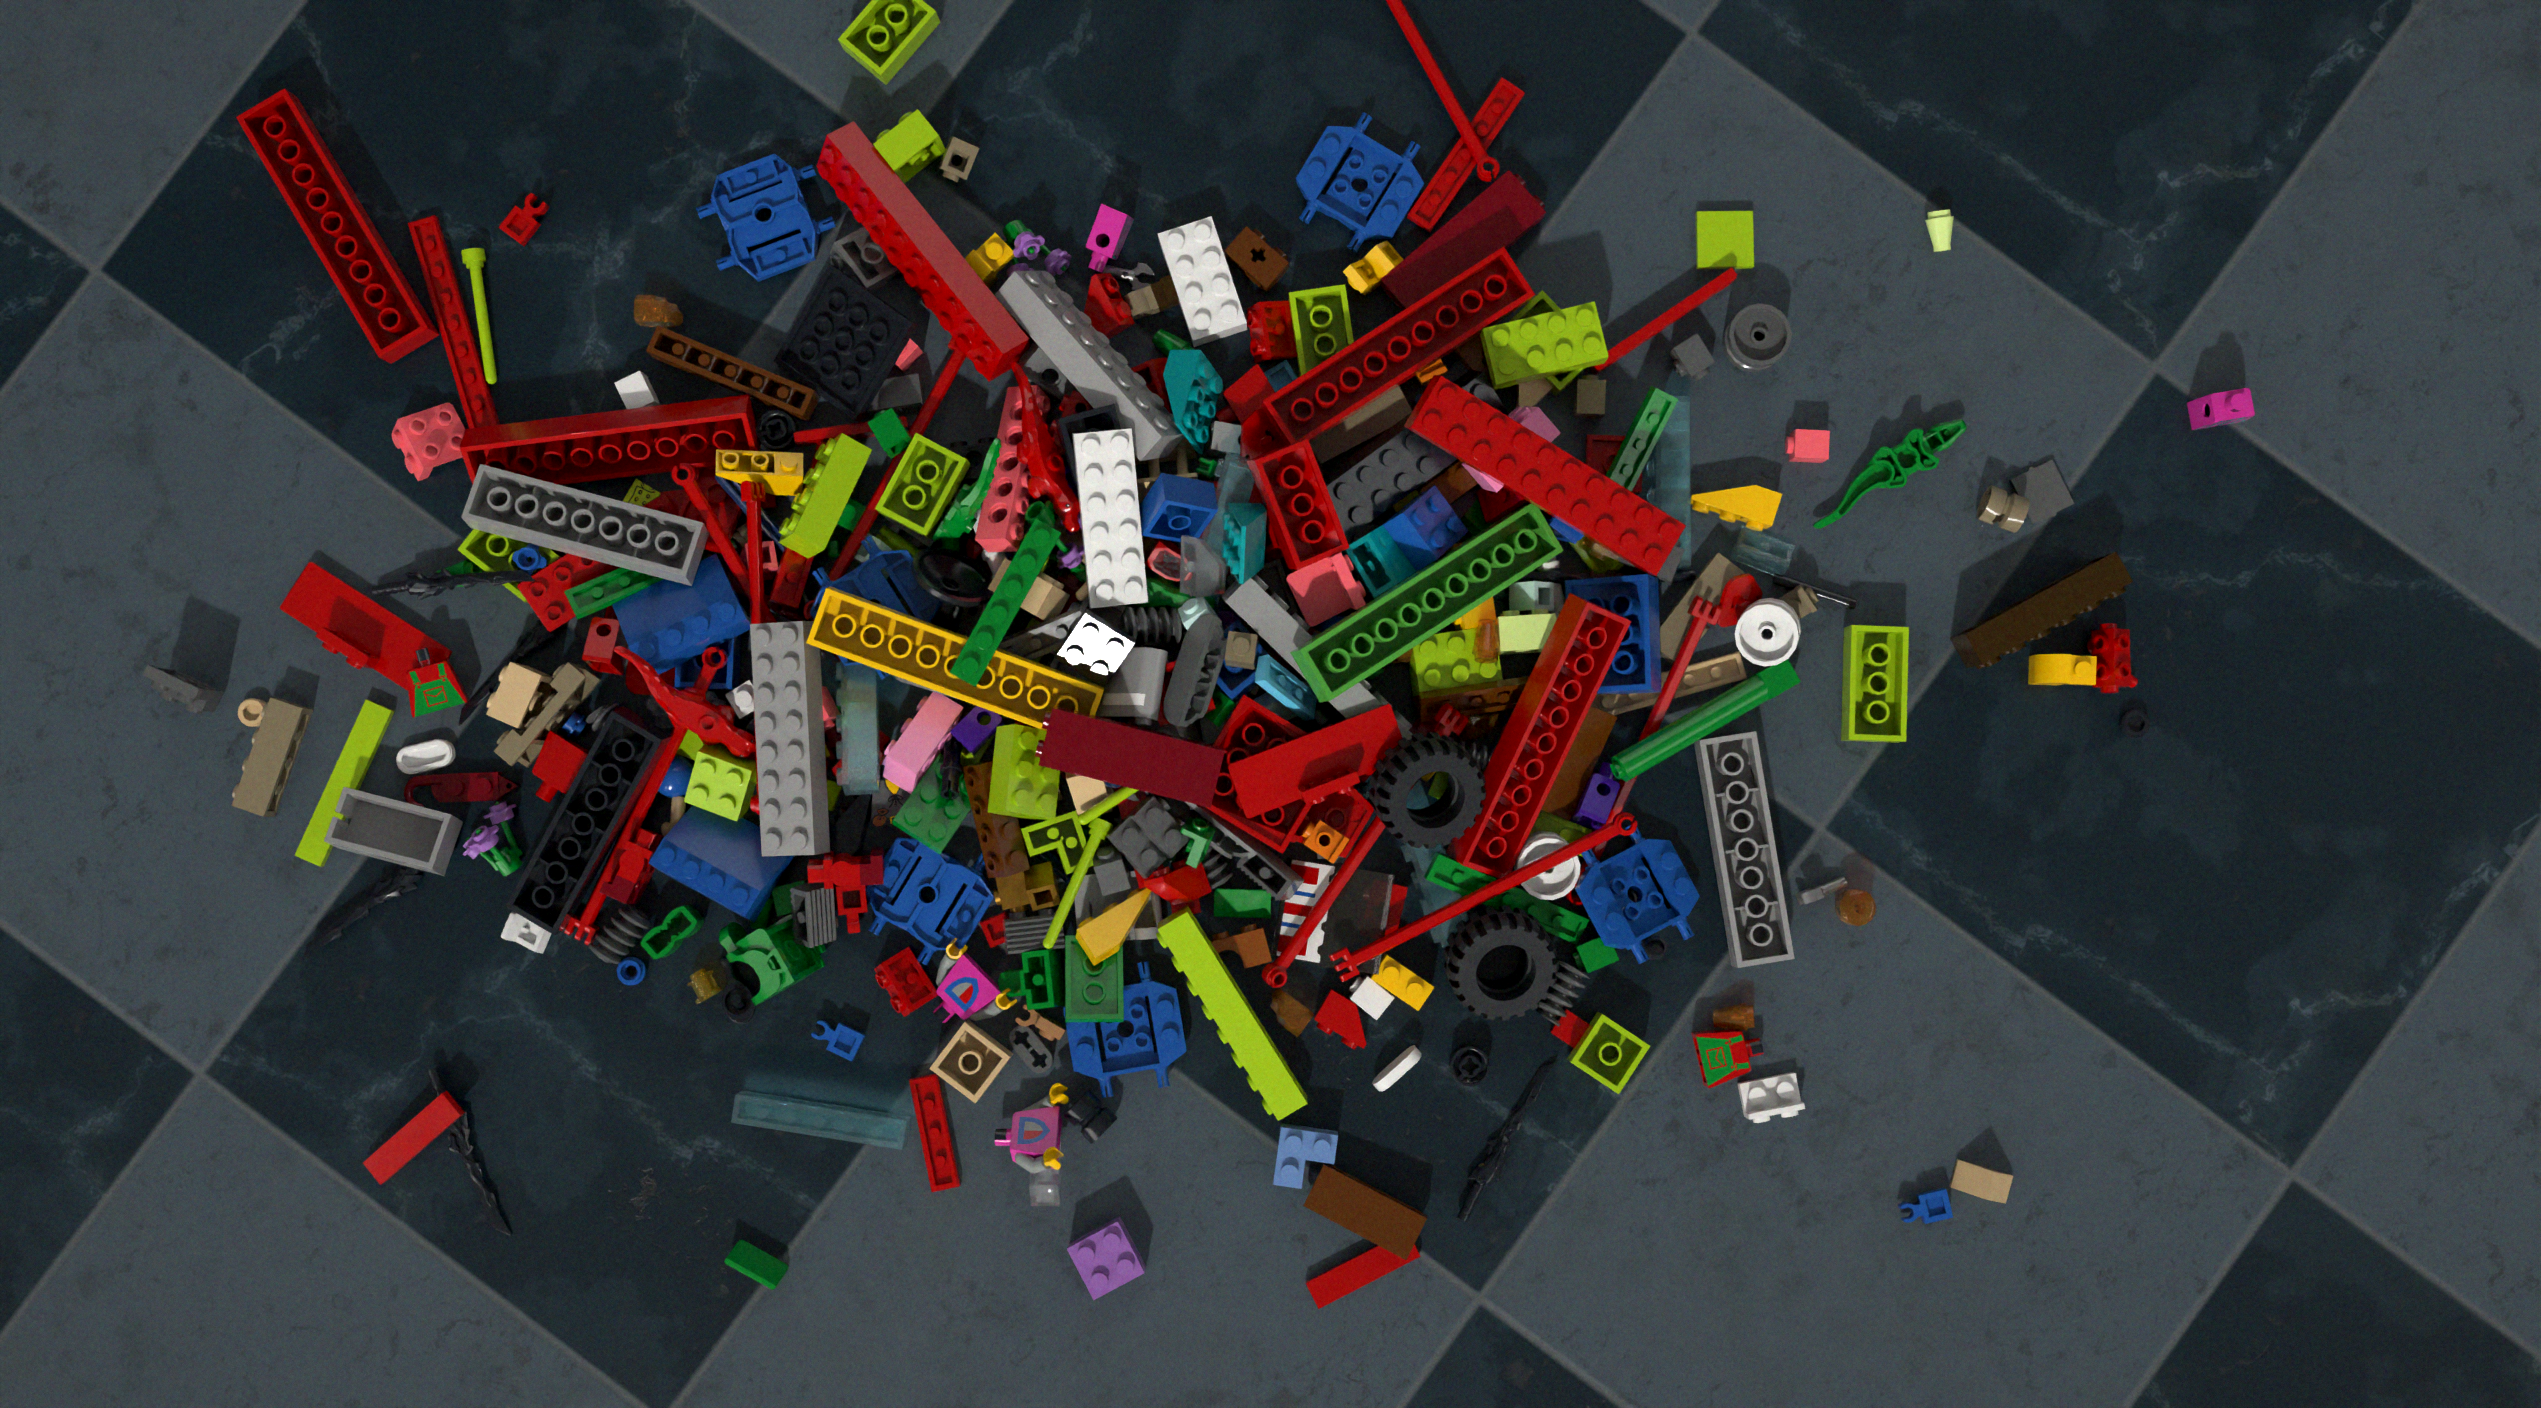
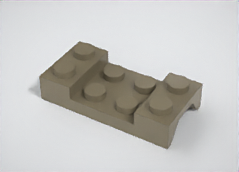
M568 662L566 665L562 664L553 673L552 677L554 680L550 683L558 693L551 694L545 700L543 711L538 717L536 715L533 716L524 726L526 731L512 729L511 731L504 732L498 739V747L494 752L510 766H513L518 761L524 766L529 767L538 757L549 731H559L601 679L583 665Z

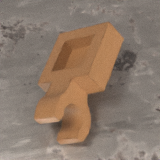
M1027 1004L1023 1006L1025 1010H1027ZM1036 1009L1028 1010L1030 1012L1028 1020H1024L1021 1017H1017L1015 1020L1021 1026L1034 1024L1040 1029L1038 1033L1051 1041L1055 1038L1060 1040L1067 1030L1066 1026L1044 1013L1038 1012Z

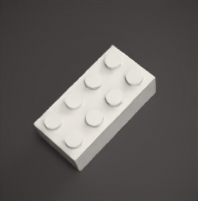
M1212 216L1158 233L1159 243L1179 298L1180 307L1193 346L1196 347L1247 330V322Z

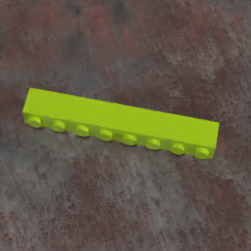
M1188 905L1158 922L1157 930L1159 932L1156 933L1157 939L1164 949L1169 947L1174 956L1171 957L1175 968L1179 973L1184 971L1189 979L1186 981L1189 990L1194 996L1199 995L1204 1003L1201 1005L1202 1010L1209 1020L1214 1019L1219 1026L1216 1031L1224 1044L1229 1042L1234 1050L1231 1055L1239 1068L1244 1066L1249 1075L1246 1079L1253 1091L1259 1090L1264 1099L1261 1100V1103L1269 1115L1274 1114L1279 1121L1308 1104L1307 1095Z

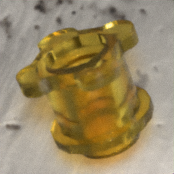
M703 968L689 976L692 981L687 985L688 987L692 986L699 998L695 1000L696 1004L702 1003L724 990V987H718L712 976L713 970L707 972Z

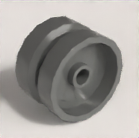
M1758 303L1745 307L1734 316L1724 330L1722 345L1725 356L1732 365L1742 371L1755 373L1767 370L1784 356L1790 346L1792 336L1790 323L1782 311L1772 305ZM1758 336L1760 341H1757L1755 337Z

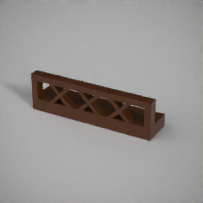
M1529 676L1418 692L1417 696H1412L1411 703L1420 722L1435 720L1434 717L1446 703L1465 716L1514 709Z

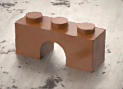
M1256 923L1240 927L1241 933L1231 936L1229 931L1212 935L1213 940L1210 942L1219 954L1224 950L1237 952L1242 959L1244 969L1272 961L1264 928H1257Z

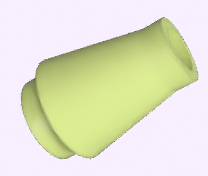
M1950 209L1928 212V219L1925 222L1933 244V251L1951 250L1954 216H1951Z

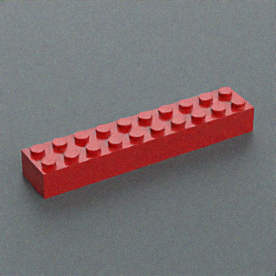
M284 88L237 116L238 122L378 357L392 364L439 336L438 331L299 98Z
M853 121L827 134L816 166L820 176L827 180L834 188L837 197L846 203L852 211L854 218L859 223H862L869 232L873 242L878 244L886 253L889 262L899 269L906 283L915 289L921 297L923 304L928 309H931L939 319L942 328L952 335L959 349L972 360L976 370L983 374L988 382L1012 369L1011 363L1018 361L1029 340L1027 335L856 123Z
M1503 246L1262 401L1261 407L1286 445L1308 439L1310 443L1479 335L1483 328L1493 326L1531 301L1535 293Z
M1434 375L1404 427L1645 573L1657 576L1686 527L1685 524L1441 375Z
M748 394L465 429L459 448L472 484L474 483L478 468L482 464L563 485L670 472L675 465H678L680 469V463L684 462L690 463L694 468L716 466V449L760 451L761 442L756 434L757 424Z
M1569 593L1484 771L1486 783L1483 787L1486 789V799L1481 800V803L1484 805L1480 815L1476 814L1474 818L1476 823L1473 827L1470 828L1468 826L1463 831L1465 835L1461 838L1454 837L1446 851L1458 863L1497 878L1511 873L1631 623L1630 620L1609 609Z

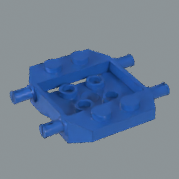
M1364 112L1353 127L1327 126L1296 177V183L1307 202L1299 219L1301 221L1305 219V223L1309 224L1316 211L1337 219L1355 232L1349 245H1347L1350 250L1353 248L1355 253L1358 252L1364 240L1392 239L1424 186L1422 178L1413 165V159L1421 146L1419 144L1415 146V142L1410 141V144L1401 156L1365 135L1364 132L1373 118L1370 115L1367 116V113ZM1349 147H1351V153L1349 154L1348 158L1346 159L1336 178L1332 182L1328 191L1325 195H1323L1321 192L1325 188L1326 184L1328 183L1338 164L1342 160L1346 151ZM1396 174V177L1392 181L1391 185L1389 186L1388 190L1386 191L1376 210L1372 214L1369 221H1367L1366 219L1368 218L1378 199L1382 195L1392 176ZM1357 178L1364 179L1367 183V188L1362 192L1355 191L1351 186L1352 182Z
M774 153L716 176L711 194L712 199H710L711 203L696 207L700 219L714 213L718 214L725 229L732 251H730V255L716 259L720 271L734 265H740L759 282L816 260L819 235L821 232L836 227L832 216L817 222L815 219L813 220L799 183L804 179L817 175L813 164L796 170L795 167L792 168ZM762 208H768L772 212L768 221L761 222L757 219V214ZM797 229L801 231L799 234L749 252L747 249Z
M868 536L861 541L870 555L869 559L853 571L834 582L830 580L823 567L812 573L821 585L810 611L814 620L824 592L830 586L869 601L873 599L879 600L883 606L909 615L881 572L883 568H885L909 605L915 618L932 623L943 604L929 595L917 583L911 569L913 557L909 550L882 551L878 548L872 536ZM838 655L844 666L861 664ZM875 669L878 675L880 676L881 680L885 679L886 676L891 675L889 673Z
M1637 827L1634 833L1629 835L1633 842L1630 845L1631 848L1601 863L1597 860L1592 849L1581 853L1587 867L1584 868L1586 871L1582 872L1575 890L1604 946L1631 949L1638 964H1641L1650 959L1641 944V940L1669 925H1672V927L1677 926L1683 940L1695 935L1687 922L1686 916L1690 914L1700 896L1671 841L1646 840L1645 837H1642ZM1645 857L1671 907L1670 909H1667L1663 896L1658 892L1650 877V872L1645 867L1641 858ZM1629 888H1633L1637 892V902L1629 899L1627 894Z
M897 837L884 858V884L868 885L865 889L866 896L876 915L868 930L870 932L874 931L873 934L879 936L885 923L889 921L908 931L925 945L917 958L919 962L923 960L922 964L928 965L934 952L946 950V947L954 938H957L955 942L956 947L962 949L968 943L995 898L993 890L983 875L986 866L985 862H982L984 859L982 852L975 864L969 867L945 851L938 854L915 838ZM921 856L922 858L920 862L918 863L917 867L915 868L914 872L912 873L911 877L909 878L908 882L906 883L896 902L894 903V905H892L893 900L895 899L899 890L903 886L904 882L906 881L907 877L909 876L910 872L912 871L913 867L915 866L916 862ZM964 883L967 884L966 889L939 933L935 930ZM925 886H930L935 890L936 897L933 902H926L922 899L921 890Z
M1149 961L1144 962L1145 973L1143 963H1137L1140 976L1138 983L1123 985L1124 1020H1128L1133 1024V1034L1130 1036L1121 1035L1118 1031L1120 1022H1100L1106 1061H1102L1096 1022H1065L1073 1070L1097 1078L1100 1083L1102 1098L1107 1097V1093L1108 1097L1114 1096L1111 1085V1078L1114 1075L1154 1069L1156 1071L1158 1088H1163L1162 1076L1165 1087L1170 1086L1167 1072L1168 1065L1187 1051L1177 988L1156 981L1153 977L1151 978ZM1145 996L1149 997L1158 1052H1154Z

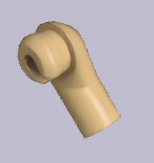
M672 797L670 822H664L661 826V833L664 837L686 813L685 797Z

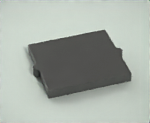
M2053 460L2036 468L2029 467L2027 472L2009 480L2017 495L2030 500L2027 517L2031 524L2048 516L2054 517L2057 514L2056 512L2075 504Z

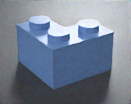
M1281 1123L1273 1185L1302 1189L1306 1160L1334 1164L1338 1132Z

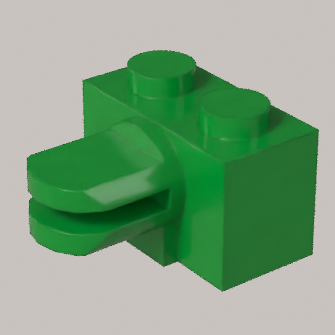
M1060 949L1022 952L1023 968L1009 969L1000 974L998 987L1001 992L1009 988L1010 991L1006 993L1008 997L1026 995L1027 1010L1065 1006V988Z

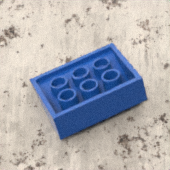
M717 554L700 561L692 586L663 579L612 604L630 650L645 659L658 675L704 653L707 648L718 646L750 630L751 624Z
M1649 574L1565 580L1566 599L1569 593H1572L1631 621L1597 694L1661 692L1658 578Z
M692 805L662 839L648 864L754 923L794 856H762L759 826L742 817L738 821H734Z

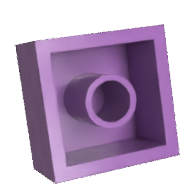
M1120 1216L1070 1242L1067 1247V1251L1093 1300L1144 1274L1146 1270V1265Z

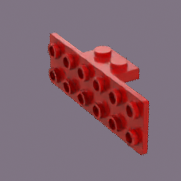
M665 494L659 495L642 506L678 516L677 511ZM566 553L545 568L532 574L531 577L535 580L534 582H520L517 584V587L546 629L551 632L575 617L564 591L621 567Z
M314 562L307 564L280 606L282 611L317 632L315 637L323 641L321 645L323 648L334 654L342 653L347 657L345 661L359 670L362 667L376 670L407 691L406 671L418 667L413 653L414 650L430 646L435 662L449 659L453 653L449 648Z
M1387 703L1229 763L1227 768L1244 814L1249 819L1299 799L1314 805L1327 799L1326 795L1334 792L1343 794L1353 790L1354 785L1360 783L1359 776L1376 770L1375 765L1379 759L1383 761L1386 757L1384 752L1389 747L1394 749L1398 746L1397 741L1402 739V735L1392 707Z

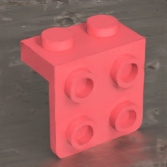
M444 403L399 418L392 431V440L398 449L401 448L408 471L411 474L414 473L417 481L429 477L433 467L463 457L459 447L465 427L454 406L450 403Z
M1341 552L1336 553L1286 576V582L1309 626H1316L1349 608L1357 610L1366 605L1363 597L1367 596L1365 589L1359 580L1355 582L1351 574L1354 567L1347 554L1343 556Z

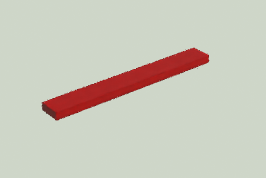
M436 215L409 222V229L469 428L500 425L439 219Z

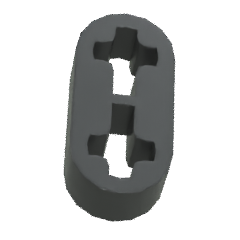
M1018 1025L1011 1030L1009 1042L1026 1065L1036 1073H1044L1049 1070L1054 1061L1053 1054L1034 1029L1030 1026ZM1018 1030L1021 1033L1025 1031L1029 1033L1027 1041L1031 1045L1030 1048L1023 1042L1018 1044L1015 1041L1018 1037L1016 1034ZM1032 1049H1035L1039 1055L1043 1053L1047 1055L1045 1059L1047 1065L1045 1067L1041 1064L1036 1066L1033 1063L1036 1057L1031 1052Z

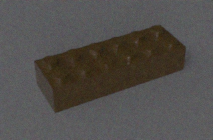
M2112 552L2093 559L1955 635L1950 640L1966 668L1974 666L1977 669L1987 668L2002 660L1999 655L2013 654L2026 647L2027 645L2024 641L2038 640L2051 633L2050 627L2053 629L2059 625L2064 626L2077 619L2075 613L2076 615L2083 612L2087 613L2102 605V601L2123 594L2127 591L2124 586L2130 584L2133 580L2117 552Z

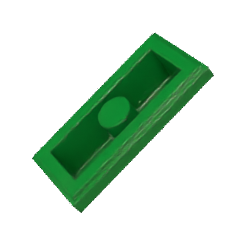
M1214 888V917L1271 918V893H1267V890Z
M742 1239L737 1242L724 1261L725 1264L771 1290H775L780 1285L789 1269L786 1263Z

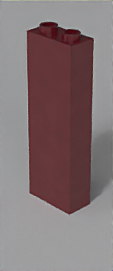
M1508 170L1385 275L1380 281V287L1401 311L1405 310L1503 246L1506 250L1509 249L1544 218L1546 214L1544 203L1537 195L1532 196L1526 190L1527 185L1520 175H1513Z
M1053 706L1052 712L1046 711L1042 725L1043 729H1047L1045 741H1038L1035 757L1040 758L1039 766L1211 808L1225 754L1223 747L1058 706Z

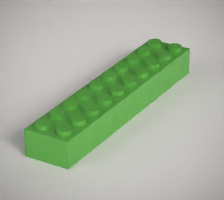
M1531 503L1524 504L1290 653L1319 702L1331 701L1564 550L1540 509Z

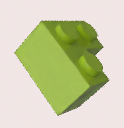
M1076 810L1055 817V819L1046 820L1021 829L1029 857L1057 848L1065 874L1074 873L1087 844L1081 824L1078 822Z

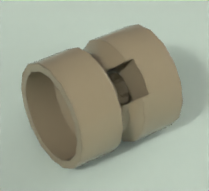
M1990 485L1979 503L1976 518L1991 525L1998 522L2001 529L2016 533L2026 518L2030 500L2015 493L2008 496L2006 490Z

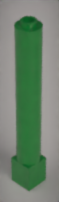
M1788 659L1778 665L1768 666L1750 676L1747 680L1612 757V764H1610L1611 771L1617 779L1627 782L1801 681Z

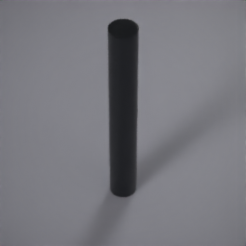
M1778 573L1774 575L1772 584L1792 590L1802 583L1806 589L1811 587L1818 599L1852 610L1856 607L1857 599Z

